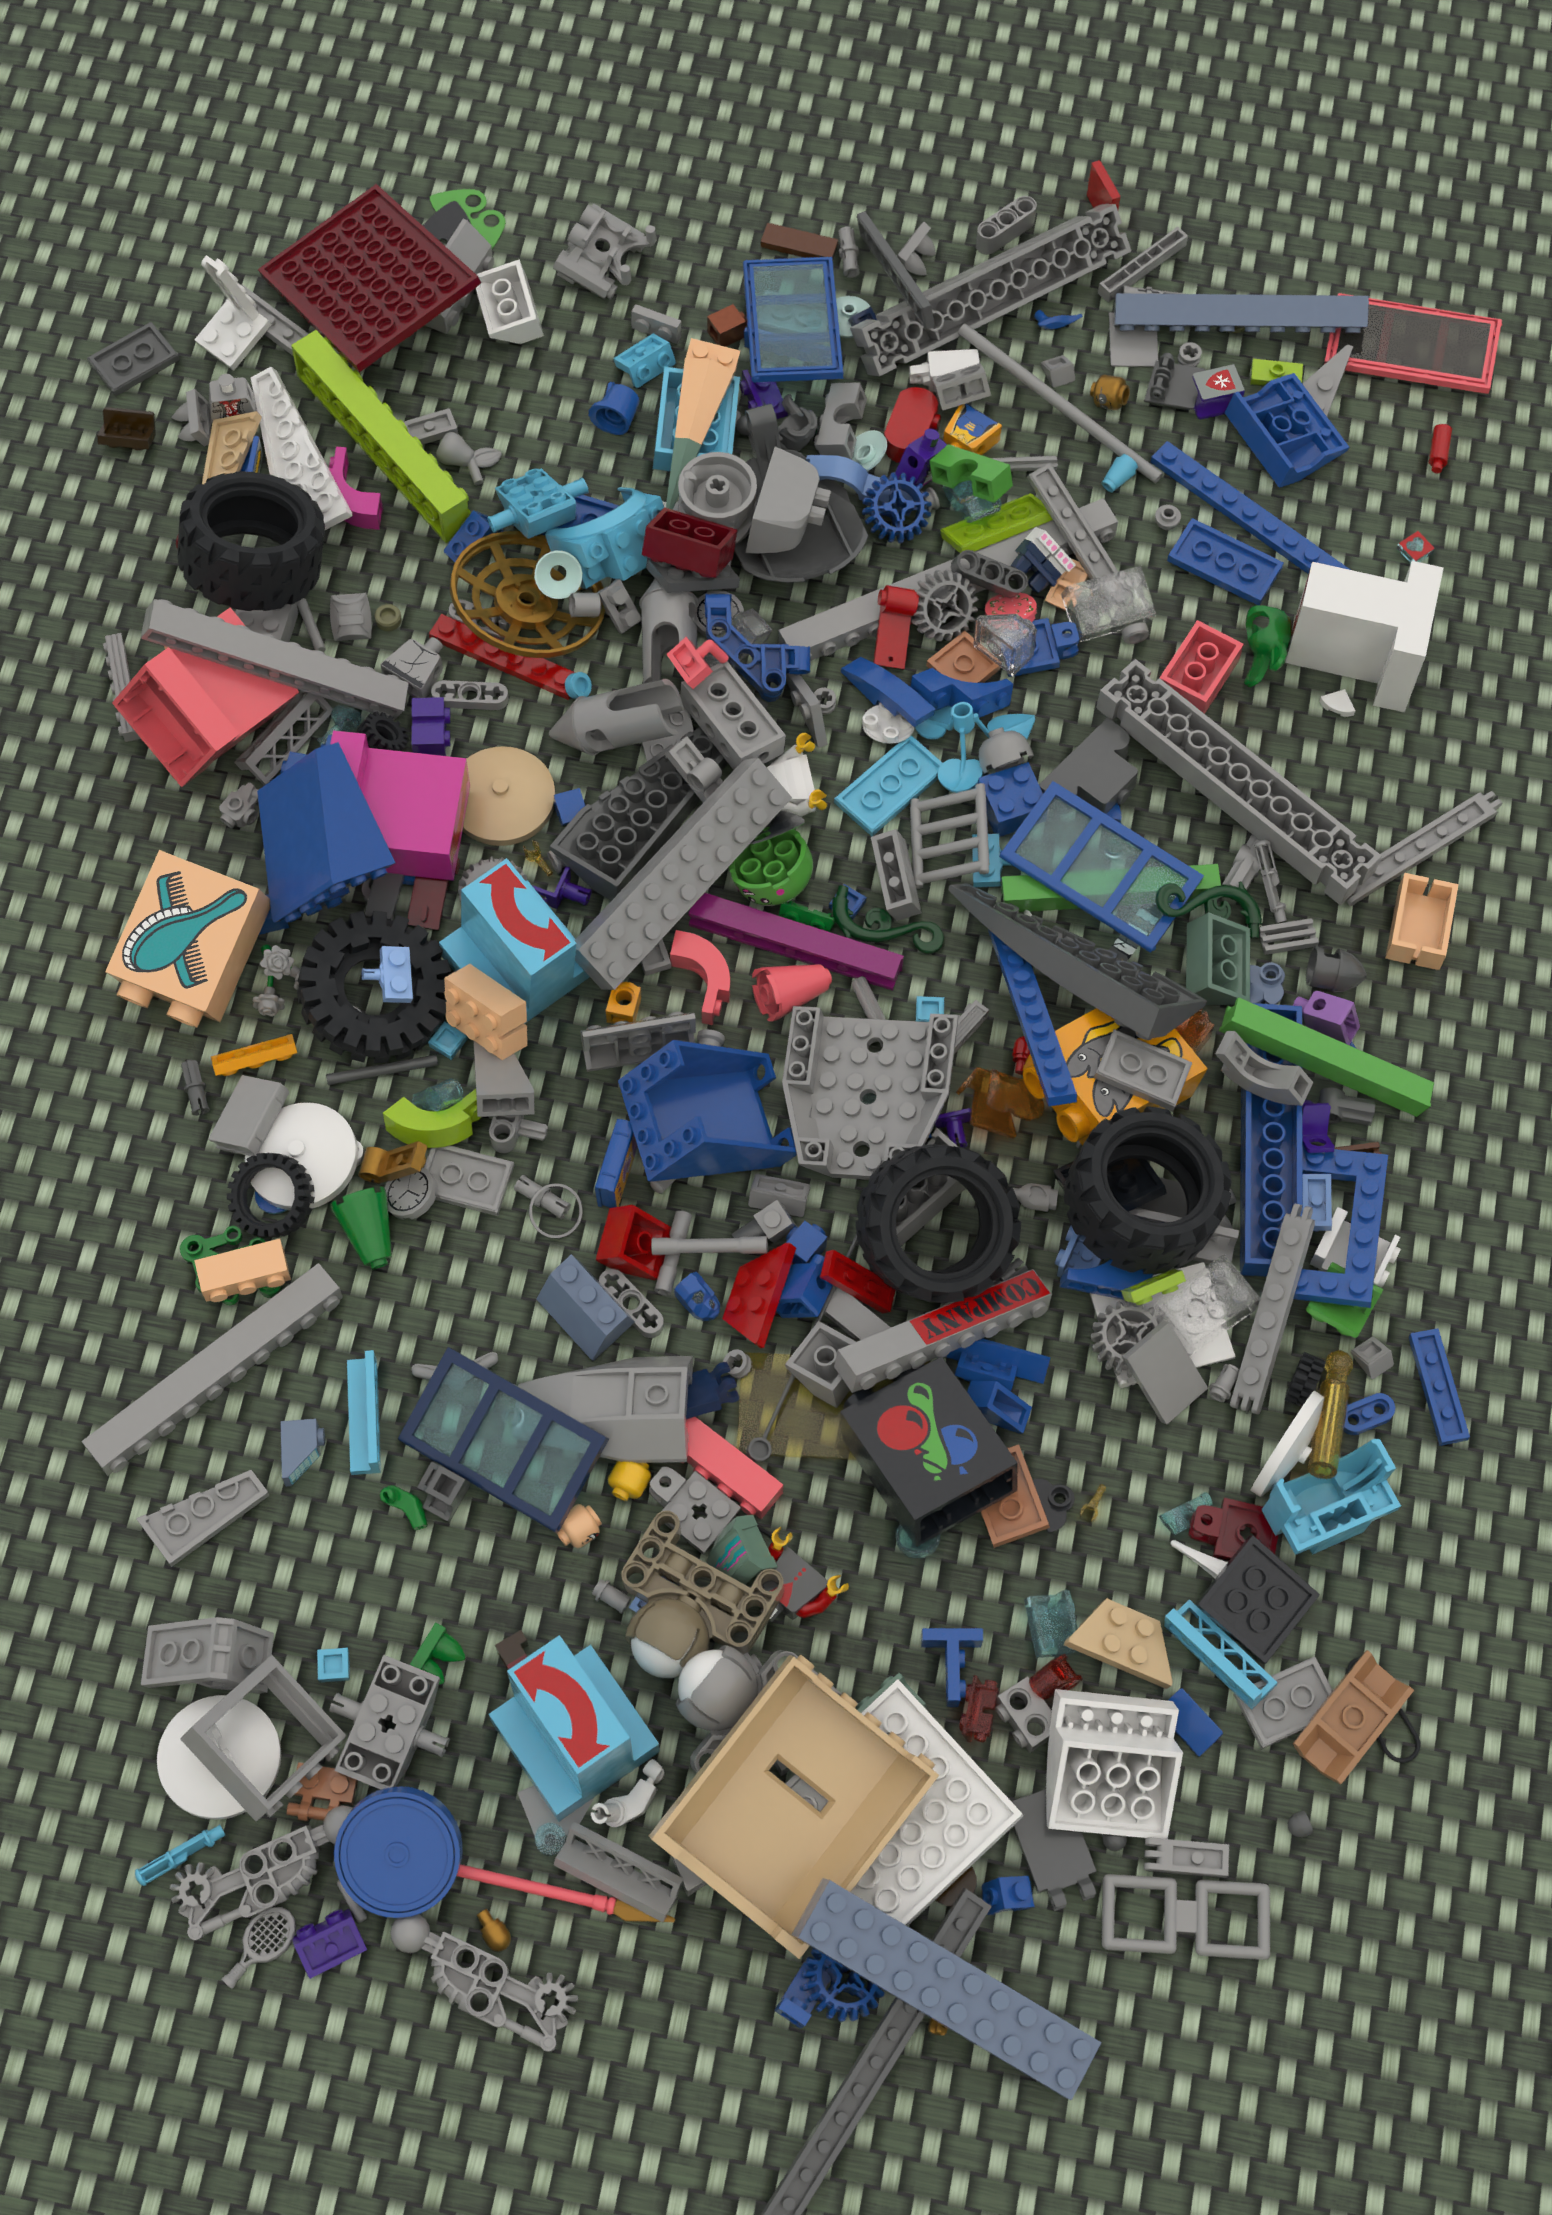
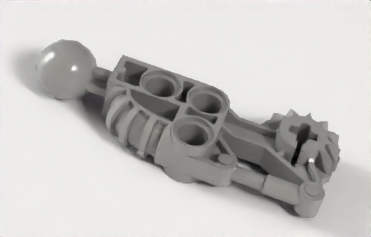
M343 1805L335 1807L327 1813L322 1825L313 1829L311 1825L304 1826L246 1852L240 1859L239 1868L222 1875L216 1866L210 1867L205 1873V1864L202 1862L198 1863L196 1872L191 1864L186 1865L185 1871L187 1876L184 1873L177 1872L175 1877L181 1884H171L170 1889L179 1891V1895L174 1896L171 1900L173 1903L183 1901L179 1907V1913L189 1918L188 1924L190 1927L187 1931L189 1938L192 1940L201 1939L204 1935L224 1927L225 1924L240 1917L253 1916L288 1900L290 1894L294 1896L299 1894V1889L303 1885L308 1886L311 1883L310 1878L312 1874L316 1875L318 1872L316 1869V1859H319V1852H321L319 1846L328 1842L335 1845L339 1829L353 1808ZM283 1842L288 1843L292 1848V1855L288 1860H282L277 1853L279 1845ZM253 1855H258L263 1861V1867L258 1873H254L249 1869L248 1863ZM195 1883L204 1886L200 1896L192 1895L191 1890L195 1888ZM265 1884L270 1885L275 1893L273 1900L269 1903L264 1902L260 1897V1889ZM242 1887H247L239 1908L204 1921L222 1896Z
M420 1914L396 1918L392 1924L390 1931L391 1941L397 1949L405 1953H414L423 1949L432 1954L431 1967H434V1974L431 1980L433 1983H437L440 1995L445 1994L449 1998L448 2002L450 2004L457 2003L459 2005L458 2009L496 2028L504 2027L521 2035V2038L542 2047L545 2052L555 2050L557 2046L555 2039L557 2030L568 2025V2020L563 2013L565 2011L572 2015L576 2013V2010L567 2004L578 2001L577 1995L566 1996V1994L574 1989L573 1983H569L561 1988L565 1981L563 1975L558 1977L556 1984L553 1983L552 1973H547V1984L543 1985L542 1980L535 1976L526 1985L510 1977L509 1969L501 1959L444 1931L441 1936L430 1932L427 1920ZM463 1952H472L475 1956L473 1965L469 1968H461L458 1965L459 1956ZM492 1965H499L503 1969V1975L497 1982H491L486 1978V1972ZM553 1993H556V1999L559 2001L558 2006L552 2005L546 2011L547 2004L543 1998L545 1995L550 1997ZM481 1994L486 1995L489 1999L488 2007L481 2012L473 2010V1999ZM501 1996L526 2007L543 2033L508 2019Z

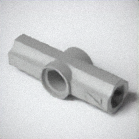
M1253 834L1250 836L1247 844H1243L1232 864L1233 867L1222 885L1239 887V882L1241 881L1247 890L1253 878L1258 877L1260 866L1254 844L1260 840ZM1257 848V849H1258V853H1259V857H1260V861H1261V865H1262V868H1263V867H1264V864H1263V860H1262L1260 848Z

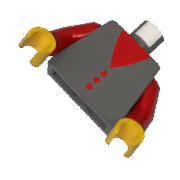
M782 1527L777 1528L772 1533L773 1543L768 1547L771 1556H773L778 1566L775 1570L781 1573L784 1582L783 1597L768 1620L770 1623L781 1612L792 1620L798 1616L807 1618L821 1614L837 1598L836 1594L843 1593L849 1588L848 1583L842 1585L840 1589L837 1588L836 1581L841 1575L832 1576L827 1580L788 1546L784 1549L782 1546L789 1543L793 1536L790 1532L785 1541L781 1540L778 1534ZM767 1581L762 1587L766 1591H774L778 1588V1583ZM762 1608L759 1610V1613H760V1614L763 1613V1609H762Z

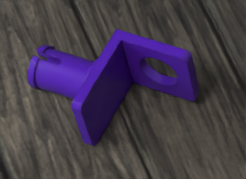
M567 866L554 893L532 885L538 894L547 898H542L546 904L555 909H558L561 900L564 898L587 906V900H590L592 889L570 883L571 871L570 867Z
M1310 1100L1304 1101L1302 1106V1144L1308 1153L1335 1151V1146L1327 1135L1331 1109L1329 1103L1314 1104ZM1311 1142H1321L1325 1145L1316 1146L1311 1144Z
M967 1108L940 1114L935 1122L936 1128L946 1127L948 1138L956 1145V1138H958L960 1147L965 1148L968 1144L965 1138L963 1123L973 1121L971 1109Z

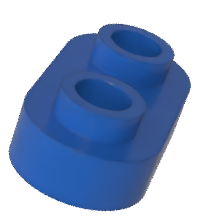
M1373 1394L1345 1406L1339 1414L1338 1424L1342 1431L1349 1435L1361 1434L1389 1422L1395 1413V1403L1386 1394ZM1380 1407L1383 1410V1414H1377L1374 1408ZM1348 1418H1355L1357 1425L1350 1424Z

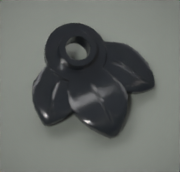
M1033 1479L1050 1526L1046 1531L1048 1533L1055 1532L1066 1523L1067 1512L1074 1505V1493L1065 1485H1052L1045 1479ZM1061 1496L1065 1499V1502L1058 1504L1054 1498Z

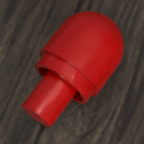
M1024 1036L1019 1037L1015 1041L1012 1053L1013 1061L1016 1062L1015 1073L1023 1075L1024 1065L1030 1055Z

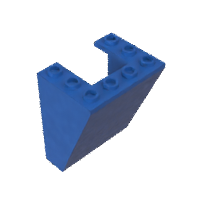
M339 742L313 750L257 791L271 915L274 923L285 920L286 923L293 922L301 918L303 913H306L307 916L313 915L321 911L322 906L325 905L328 909L338 906L342 903L341 898L350 893L349 888H346V884L350 883L352 887L366 882L367 877L371 876L372 880L378 879L388 873L386 869L395 864L394 858Z
M672 1040L618 1080L648 1181L654 1182L780 1167L797 1155L792 1128L788 1127L772 1138L758 1094L760 1089L776 1079L769 1054ZM760 1065H763L765 1067V1076L759 1080L757 1070ZM784 1139L788 1140L789 1147L781 1146Z

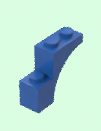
M930 668L912 676L911 688L935 708V711L949 705L953 707L957 703L966 702L972 706L973 714L977 713L980 718L1010 706L1013 683L1007 678L989 683L965 682L950 678L934 668Z

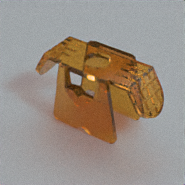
M976 1067L956 1091V1094L960 1095L966 1087L974 1089L970 1117L972 1126L1011 1139L1016 1137L1011 1113L1015 1117L1031 1121L1040 1118L1044 1112L1043 1099H1037L1029 1092L1024 1079L998 1072L995 1069L989 1071Z

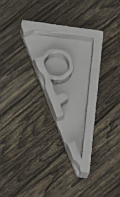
M1348 344L1303 383L1326 416L1329 414L1352 353L1353 346Z
M786 674V682L791 690L792 701L795 707H799L817 748L828 745L819 700L800 674Z

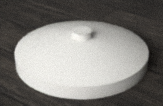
M297 1103L281 1108L258 1154L278 1153L289 1156L299 1161L298 1164L303 1165L307 1169L305 1173L310 1174L312 1178L309 1183L314 1185V1192H311V1196L315 1197L314 1203L309 1205L312 1209L331 1201L345 1189L353 1177L358 1162V1144L348 1122L335 1110L317 1103ZM245 1155V1162H247L246 1159L250 1156ZM275 1167L265 1168L258 1172L250 1182L256 1192L271 1205L291 1210L294 1201V1185L291 1178L283 1170Z
M1316 1391L1311 1393L1266 1462L1250 1491L1261 1497L1270 1491L1277 1481L1284 1478L1298 1461L1304 1464L1312 1451L1308 1445L1320 1419L1324 1396Z

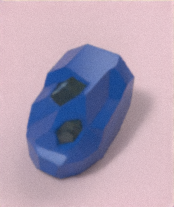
M697 1272L690 1273L674 1289L676 1298L694 1318L701 1321H710L719 1315L720 1303L715 1293Z

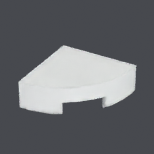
M1345 689L1320 697L1319 702L1327 711L1331 710L1343 717L1354 716L1355 709Z

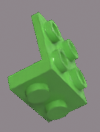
M1332 1262L1327 1272L1345 1274V1268ZM1373 1284L1371 1308L1310 1301L1306 1311L1315 1320L1326 1322L1335 1327L1339 1333L1357 1338L1384 1289Z

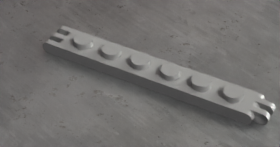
M1493 791L1486 795L1479 792L1380 854L1382 857L1375 873L1363 885L1358 883L1353 896L1346 902L1349 906L1356 904L1497 815L1496 809L1503 803L1500 799L1490 803L1496 797Z
M1295 1203L1291 1214L1286 1213L1284 1216L1231 1398L1230 1407L1237 1409L1241 1398H1243L1241 1410L1248 1412L1252 1401H1254L1252 1413L1259 1415L1261 1412L1315 1226V1220L1311 1219L1312 1207L1305 1206L1301 1217L1302 1205Z

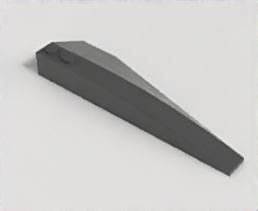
M963 883L949 886L948 890L984 926L1023 959L1063 988L1114 1018L1116 1024L1134 1030L1136 1036L1141 1039L1151 1040L1152 1038L1167 1035L1202 1009L1207 1003V1000L1158 972H1153V975H1149L1141 971L1143 965L1134 961L1129 963L1117 960V953L1102 948L1094 949L1095 943L1057 925H1054L1051 929L1043 925L1044 919L1036 915L1019 914V907L1004 902L996 903L997 897L972 885Z

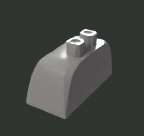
M778 447L774 448L752 518L746 553H778L791 550L800 544L808 523L822 526L826 509L821 507L827 508L831 491L818 487L819 473L811 463Z

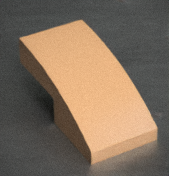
M1072 558L1070 559L1076 566L1070 572L1065 571L1057 579V584L1054 587L1051 586L1045 598V602L1067 612L1071 609L1089 577L1080 562Z

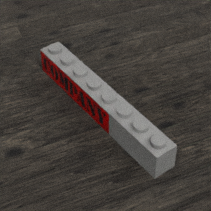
M1034 1269L993 1285L977 1296L964 1298L963 1301L952 1302L838 1349L834 1367L852 1393L861 1389H869L884 1379H893L901 1372L911 1368H919L925 1362L934 1358H943L958 1348H967L975 1341L984 1337H993L1003 1329L1008 1327L1014 1328L1027 1319L1042 1316L1048 1310L1052 1293Z

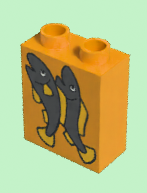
M1097 1008L1057 1029L1055 1033L1077 1092V1102L1051 1106L1057 1113V1124L1062 1134L1069 1141H1079L1083 1146L1090 1132L1103 1119L1110 1120L1116 1112L1136 1107L1140 1113L1146 1107L1163 1108L1094 1078L1114 1029L1192 1062L1176 1105L1192 1097L1208 1068L1176 1029H1173L1163 1037L1144 1040L1136 1036L1134 1030L1116 1024L1114 1018ZM1030 1054L1023 1068L1024 1083L1034 1097L1042 1099L1045 1098Z

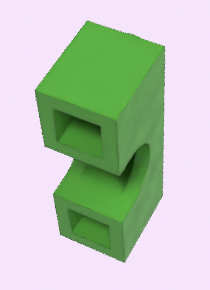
M949 444L930 460L933 482L953 489L959 483L970 480L972 481L973 496L993 503L1013 487L1009 464Z

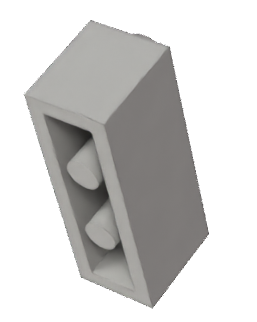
M897 829L872 836L871 841L886 910L896 921L922 913L906 840Z

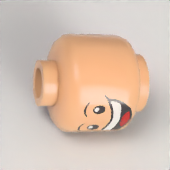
M577 1504L570 1510L557 1535L565 1546L571 1544L573 1547L580 1549L599 1535V1526L602 1523L589 1505L584 1507L581 1504Z

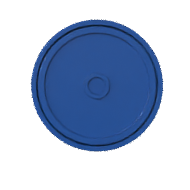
M390 1787L378 1790L358 1802L347 1815L339 1829L334 1848V1862L338 1878L347 1894L358 1905L369 1912L391 1918H404L420 1914L440 1902L453 1885L462 1861L461 1833L455 1818L448 1808L429 1793L411 1787Z

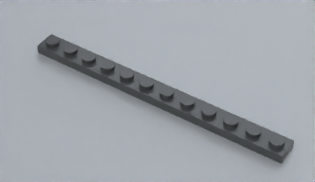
M963 1888L931 1941L960 1958L992 1906L968 1889ZM894 1998L760 2215H802L925 2014L900 1999Z

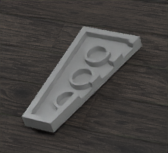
M249 1470L216 1484L214 1488L202 1493L199 1491L190 1495L188 1499L174 1505L171 1503L160 1508V1511L148 1516L145 1514L136 1519L172 1567L270 1495L253 1471Z

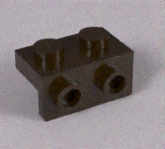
M105 407L103 409L104 423L97 434L98 444L107 445L111 448L128 447L138 451L149 449L156 436L155 415L153 412Z

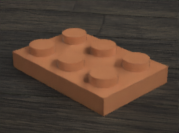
M1019 1444L1007 1448L1018 1463V1491L981 1511L994 1548L1050 1528Z

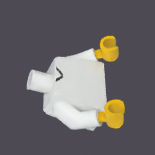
M807 733L799 734L796 739L797 745H793L767 767L792 797L781 811L790 812L800 817L815 812L816 808L824 810L827 807V803L821 800L826 798L827 795L819 789L814 790L807 755H803V751L812 752L815 749L813 742L809 741L806 743L811 738Z

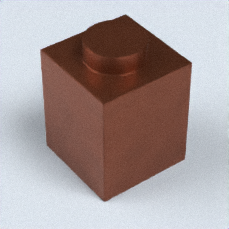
M734 304L707 316V332L716 345L727 347L744 338L747 319L744 313L739 312Z

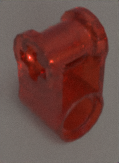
M1066 1654L1052 1659L1029 1678L1032 1690L1040 1698L1048 1699L1053 1697L1055 1689L1071 1690L1083 1680L1082 1676L1077 1675L1067 1662L1068 1657Z

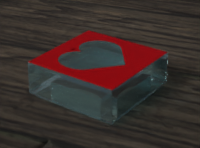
M1419 531L1401 541L1397 546V549L1410 563L1412 561L1421 562L1433 554L1435 550Z

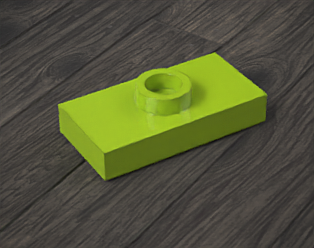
M1253 359L1250 384L1265 386L1271 380L1295 373L1302 383L1303 364Z

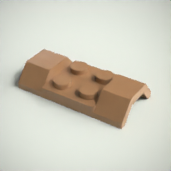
M1366 1650L1309 1720L1310 1722L1293 1742V1745L1299 1755L1323 1776L1338 1784H1342L1414 1690L1393 1678L1377 1664L1372 1653Z

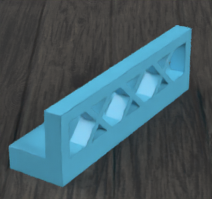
M374 1350L365 1351V1359L347 1360L351 1475L381 1473L378 1367Z
M1190 1599L1178 1611L1173 1608L1165 1616L1164 1626L1251 1709L1277 1686L1278 1682ZM1188 1611L1198 1618L1199 1628H1194L1183 1617ZM1203 1634L1216 1635L1220 1639V1649H1216ZM1224 1644L1230 1649H1224ZM1224 1655H1237L1242 1660L1243 1670H1238ZM1246 1664H1247L1252 1670H1246ZM1247 1676H1259L1267 1685L1260 1690Z

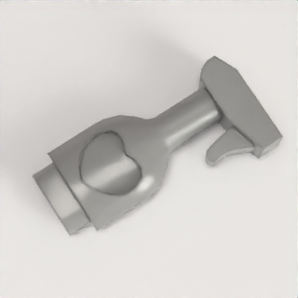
M1030 1183L1021 1188H1013L1017 1200L1024 1207L1048 1212V1209L1056 1210L1058 1190L1051 1189V1186Z

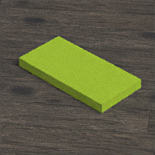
M1030 493L942 528L940 532L942 538L961 553L965 550L977 551L1053 519L1041 500Z

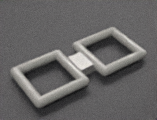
M1106 1874L1103 1877L1102 1947L1105 1950L1173 1954L1177 1949V1934L1195 1935V1951L1199 1956L1266 1960L1270 1957V1888L1267 1884L1199 1880L1196 1883L1195 1901L1177 1900V1882L1173 1878ZM1115 1887L1165 1890L1164 1941L1114 1938ZM1208 1893L1258 1896V1947L1208 1943Z

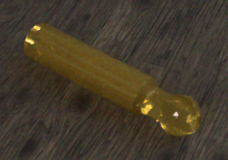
M1336 1350L1327 1355L1325 1359L1327 1377L1320 1386L1319 1394L1324 1396V1402L1318 1425L1312 1437V1451L1308 1461V1472L1320 1479L1333 1478L1338 1472L1350 1392L1349 1385L1346 1382L1347 1376L1353 1369V1359L1342 1350Z

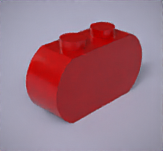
M911 387L901 391L884 432L887 440L885 453L891 460L900 463L906 447L923 436L925 430H937L941 420V415L938 414L939 403L936 396L929 390Z

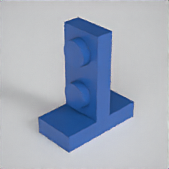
M922 1628L921 1648H945L946 1707H959L960 1698L966 1697L965 1679H960V1668H965V1650H959V1648H981L983 1628Z

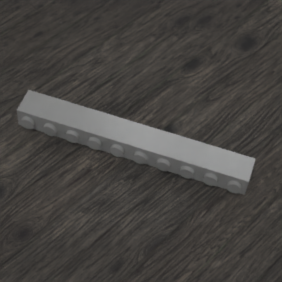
M154 599L146 609L141 639L370 713L378 711L380 715L381 712H384L387 718L389 715L393 716V720L404 712L409 682L400 680L395 675H385L376 672L371 667H360L351 664L349 660L336 659L327 656L322 651L303 648L295 642L278 640L271 634H260L251 631L246 626L224 622L219 617H208L199 614L198 611L192 608L175 606L167 600Z
M319 1263L85 1438L82 1441L83 1445L107 1476L112 1472L117 1473L128 1464V1460L136 1454L140 1455L146 1452L151 1447L153 1441L160 1436L164 1437L170 1434L178 1422L195 1415L200 1409L199 1406L207 1400H214L220 1396L223 1388L228 1384L238 1382L252 1366L265 1362L273 1350L291 1342L294 1334L302 1328L307 1329L311 1327L319 1315L336 1308L343 1298L340 1288Z

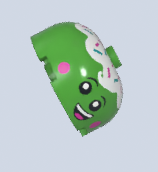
M792 829L766 841L749 844L729 866V871L737 889L746 899L755 904L774 906L792 900L804 890L812 875L813 859L805 840L798 831ZM770 832L760 835L755 841L767 837Z

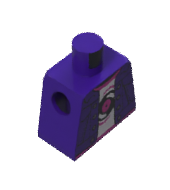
M925 430L923 436L906 447L895 472L898 480L900 475L905 473L906 481H909L912 476L915 477V482L913 483L915 486L920 483L924 486L932 481L930 460L947 446L939 438L940 435L936 430Z

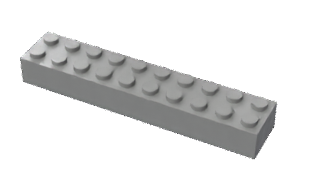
M759 758L744 759L574 940L577 943L575 961L601 990H615L792 799L791 795Z

